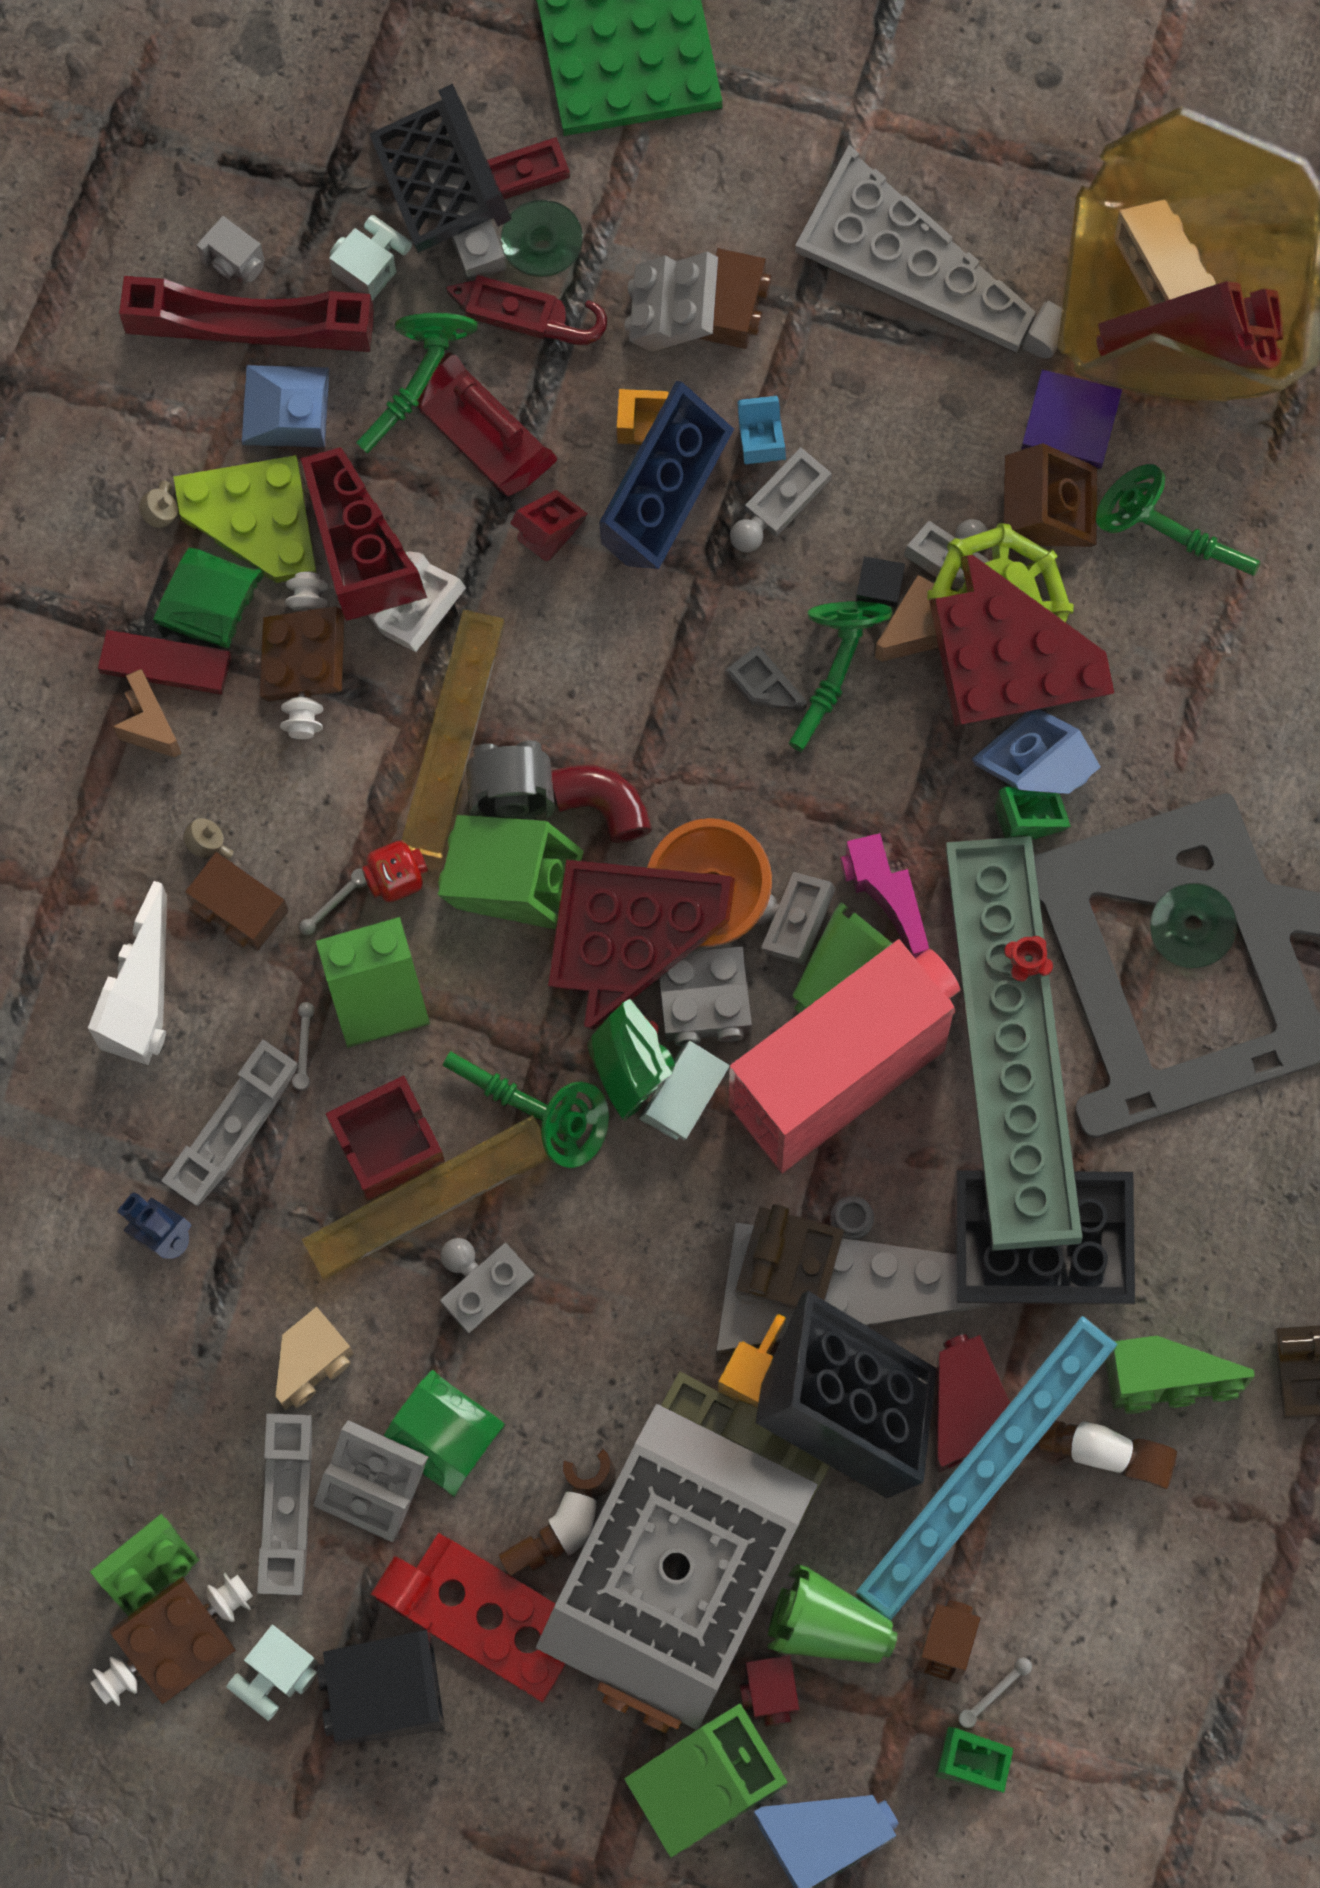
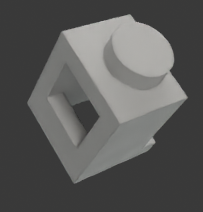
M224 216L218 220L196 245L202 264L206 267L212 264L214 269L223 277L230 279L233 276L243 285L247 281L252 282L263 269L265 260L261 244Z

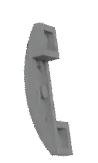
M262 1039L239 1071V1080L191 1147L186 1145L161 1181L198 1207L227 1174L257 1134L280 1099L299 1064Z
M266 1414L264 1452L266 1471L262 1547L259 1548L257 1594L303 1595L310 1512L312 1416Z

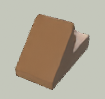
M142 669L127 675L131 690L125 692V696L135 716L113 727L118 739L171 757L181 755L177 740Z

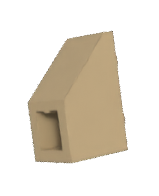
M317 1306L282 1334L276 1398L285 1410L291 1405L298 1408L305 1404L316 1393L314 1386L327 1376L330 1380L336 1378L351 1364L348 1360L353 1355L351 1347Z

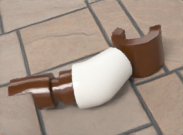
M1056 1420L1039 1440L1041 1450L1059 1453L1062 1450L1063 1455L1071 1456L1076 1463L1118 1473L1122 1472L1121 1475L1131 1480L1143 1481L1163 1489H1168L1177 1459V1451L1169 1446L1145 1439L1130 1440L1105 1426L1082 1421L1079 1425L1070 1423L1066 1427L1064 1422Z
M603 1448L597 1454V1458L601 1463L600 1470L591 1479L582 1480L578 1478L575 1465L571 1462H563V1472L567 1482L572 1487V1492H565L555 1516L548 1519L550 1524L539 1530L541 1534L539 1537L533 1539L530 1535L498 1554L509 1576L528 1565L535 1571L547 1564L545 1558L553 1555L554 1559L564 1553L570 1556L586 1544L593 1529L597 1501L593 1498L604 1495L611 1489L615 1481L616 1471L614 1464Z

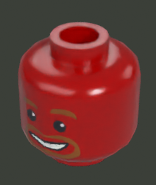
M401 840L368 853L366 857L367 865L361 867L373 897L381 896L388 903L419 892L423 887L421 874L428 872L420 849L416 848L411 851L409 846Z

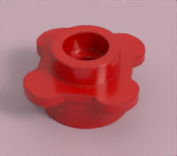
M1023 937L1017 942L1012 941L1006 945L1004 954L1011 960L1013 967L1011 976L1015 980L1023 982L1027 980L1028 976L1037 974L1047 976L1052 972L1053 962L1047 958L1046 941L1042 937ZM1031 956L1033 960L1028 962L1025 960V957Z

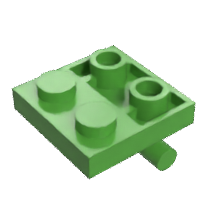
M160 1514L93 1568L90 1573L129 1616L162 1592L171 1583L177 1581L182 1576L185 1577L191 1570V1567L200 1560L180 1537L171 1523Z

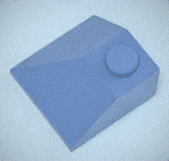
M247 365L242 445L325 447L329 367Z
M1040 709L1027 711L972 758L973 763L977 767L1019 790L1070 794L1074 789L1084 785L1088 778L1101 767L1079 729Z

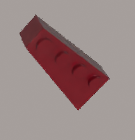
M339 447L301 458L335 591L346 621L426 599L427 595L419 571L414 563L410 561L401 542L387 524L383 513L378 505L374 503L343 449Z

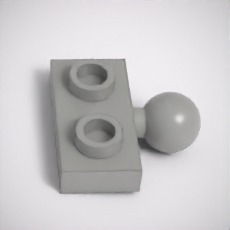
M968 519L957 527L955 537L928 521L907 545L903 556L937 577L948 553L947 545L954 538L961 540L988 531V529L981 521ZM978 552L973 553L975 557L984 563L990 561ZM959 568L951 586L956 591L962 588L965 579H963L964 573L961 568Z
M793 872L780 904L777 903V900L771 894L763 915L756 923L763 925L772 921L761 947L767 955L804 965L836 890L834 885L829 881Z
M454 1238L446 1242L442 1247L441 1261L447 1270L454 1273H462L465 1278L440 1299L439 1302L469 1334L532 1279L534 1274L506 1242L478 1265L475 1262V1250L472 1244L465 1239Z

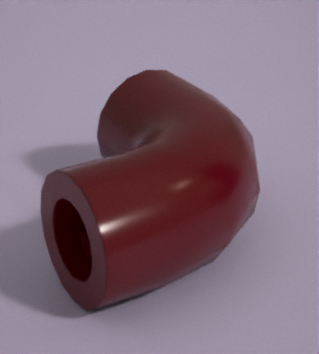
M594 764L567 766L551 771L553 790L559 812L587 806L598 809L606 820L610 839L615 843L634 841L651 833L652 827L648 812L637 789L616 771Z

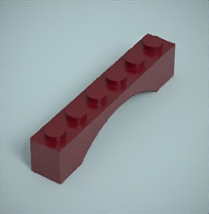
M124 276L119 309V316L125 334L359 352L371 351L375 315L371 294L327 291L300 298L250 299L204 292L167 279Z

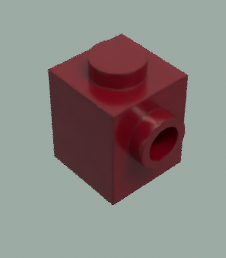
M791 1656L746 1662L745 1668L748 1683L740 1684L743 1709L745 1711L753 1710L754 1721L764 1719L765 1727L791 1723V1715L799 1714Z

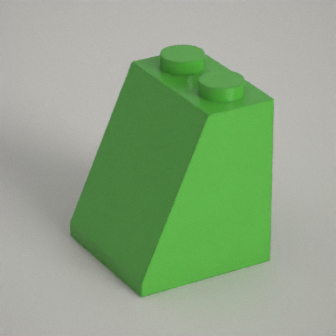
M457 815L454 829L448 838L449 850L445 867L439 876L438 896L457 910L556 930L566 859L581 861L584 850L547 821Z
M400 917L316 941L347 1048L430 1024Z

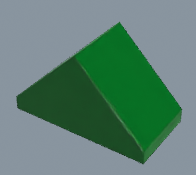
M1004 787L998 791L995 812L1004 838L1031 836L1032 840L1065 831L1071 827L1060 793L1019 790L1015 787Z
M948 1727L944 1733L935 1777L1004 1793L1014 1748L954 1727Z

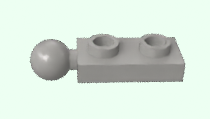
M800 447L745 505V512L752 519H743L734 524L730 532L732 545L737 550L748 553L755 551L762 544L764 529H767L777 537L826 486L832 478V473Z

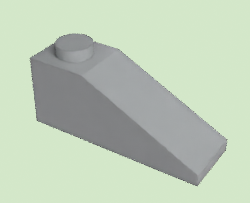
M426 169L430 183L435 182L441 170ZM452 173L445 186L458 189L465 175ZM439 195L437 202L441 211H446L452 198ZM463 201L456 214L464 216L479 209L477 203ZM491 219L451 237L467 282L476 280L477 275L488 277L506 270L505 256Z

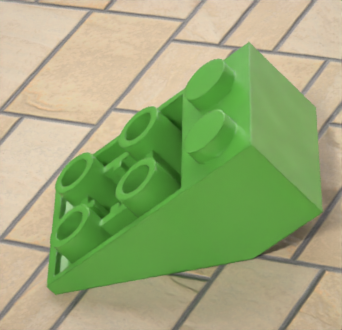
M1160 1336L1115 1341L1118 1345L1105 1360L1113 1409L1124 1407L1126 1414L1149 1411L1152 1409L1151 1404L1168 1402L1169 1408L1186 1407L1195 1404V1398L1212 1396L1213 1402L1234 1400L1239 1398L1238 1392L1244 1391L1255 1377L1253 1369Z
M741 1704L702 1726L624 1778L670 1858L765 1801L788 1785L786 1778Z

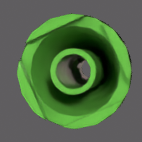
M842 902L835 908L792 995L799 1001L794 1007L799 1013L893 944L855 912L849 919L843 914L847 911L848 907Z
M796 1564L791 1569L788 1576L794 1578L795 1581L791 1589L788 1590L782 1587L778 1595L768 1628V1636L776 1638V1640L767 1644L768 1649L774 1650L777 1653L878 1664L883 1656L887 1658L891 1656L897 1641V1632L892 1631L893 1624L891 1620L809 1567Z

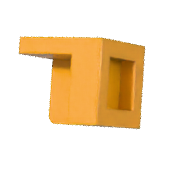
M619 389L617 443L642 445L669 392Z

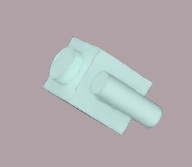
M371 215L364 224V228L374 235L372 239L354 228L346 238L341 237L337 240L330 251L329 258L333 276L357 293L371 294L372 301L396 273L394 255L388 251L393 248L404 256L409 252L413 244L412 241L375 215Z
M272 1624L244 1659L249 1666L258 1672V1675L250 1684L237 1673L229 1681L226 1688L269 1721L279 1709V1706L267 1697L273 1687L276 1686L289 1698H291L295 1691L300 1694L304 1693L317 1676V1672L313 1668L317 1665L318 1661Z

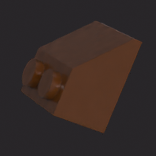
M1044 443L1005 455L1004 523L1010 524L1012 530L1040 546L1092 547L1097 545L1096 466Z

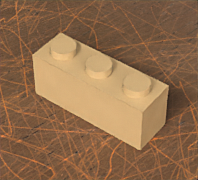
M1165 199L1119 211L1114 240L1151 306L1216 284L1213 276L1210 273L1207 274L1201 264L1196 246L1190 244L1184 234L1179 216L1173 214Z

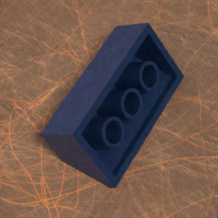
M682 381L675 382L599 522L601 544L628 567L660 568L734 431L731 425Z

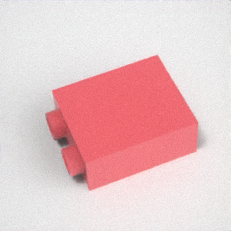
M898 939L729 1066V1108L781 1174L945 1051L952 1017L955 1014V1007L950 998L960 991L958 981L946 963L933 950L927 949L914 958L901 940Z

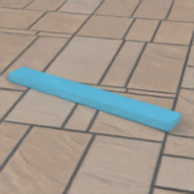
M1081 1316L862 1583L856 1593L880 1614L892 1620L1118 1344L1087 1318Z

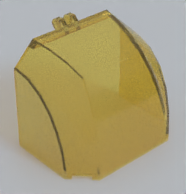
M1182 106L1105 145L1099 155L1104 160L1103 165L1089 188L1082 185L1075 201L1057 348L1062 354L1070 357L1075 364L1073 370L1076 374L1118 388L1156 396L1188 400L1228 401L1257 398L1282 391L1319 365L1320 183L1307 159ZM1165 199L1173 214L1179 216L1184 234L1190 244L1196 246L1201 264L1207 274L1210 273L1213 276L1216 284L1225 281L1240 283L1243 298L1250 297V292L1265 288L1277 290L1282 312L1284 338L1283 340L1276 341L1278 348L1282 352L1278 366L1266 371L1248 370L1156 333L1101 357L1096 343L1097 335H1100L1098 323L1151 306L1114 240L1120 210Z

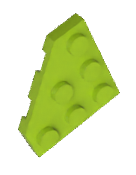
M296 455L173 476L181 521L193 529L197 528L214 539L216 544L243 561L244 559L254 567L261 569L263 575L275 583L286 582L289 579L295 578V574L299 572H313L317 574Z

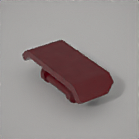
M448 352L444 355L419 397L417 409L501 493L511 496L526 489L555 464L558 458L551 449L544 447L466 370L455 354Z

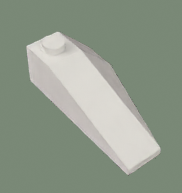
M156 881L153 882L134 922L133 936L136 939L133 944L123 945L118 955V961H120L118 977L116 979L108 976L88 1026V1030L100 1050L149 1065L152 1054L158 1055L160 1053L166 1036V1031L162 1030L164 1014L167 894L162 883Z

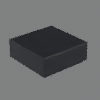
M864 556L856 600L897 607L905 563Z

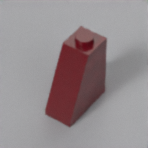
M962 1334L943 1343L945 1350L940 1351L937 1358L936 1467L939 1473L960 1465L1010 1404L980 1335L969 1339L967 1334Z

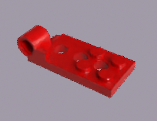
M440 1533L436 1535L417 1568L394 1556L370 1594L392 1611L421 1629L427 1630L429 1634L541 1703H544L567 1665L538 1649L532 1653H523L515 1645L517 1634L525 1628L535 1629L542 1635L555 1603ZM448 1582H458L465 1588V1597L456 1606H447L440 1600V1590ZM486 1605H495L503 1612L502 1623L492 1630L482 1628L477 1621L479 1611Z

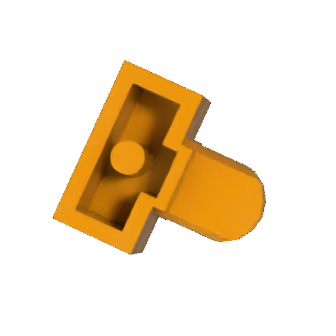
M780 1314L775 1317L759 1349L744 1341L742 1343L739 1342L718 1381V1392L737 1402L743 1401L758 1408L761 1383L773 1359V1356L769 1353L785 1324L786 1317Z

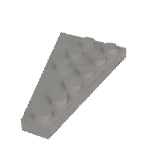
M848 145L795 245V252L1005 348L1018 352L1035 319L1036 311L1001 280H995L979 265V260L970 252L966 254L952 241L950 234L911 199L899 194L886 182V177L876 168L874 170L859 158V153Z
M735 1223L716 1354L730 1352L736 1349L739 1342L742 1343V1341L751 1346L759 1347L778 1314L786 1317L785 1324L776 1342L781 1341L795 1310L735 1293L754 1225ZM842 1238L825 1299L829 1304L868 1327L889 1322L908 1321L917 1317L935 1314L943 1315L990 1306V1303H957L955 1254Z

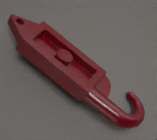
M477 275L476 280L446 287L447 294L465 311L467 317L475 321L541 339L547 337L573 345L586 346L598 341L607 328V316L604 309L599 304L590 300L585 302V307L593 311L596 316V323L592 328L582 330L565 325V307L562 301L554 295Z

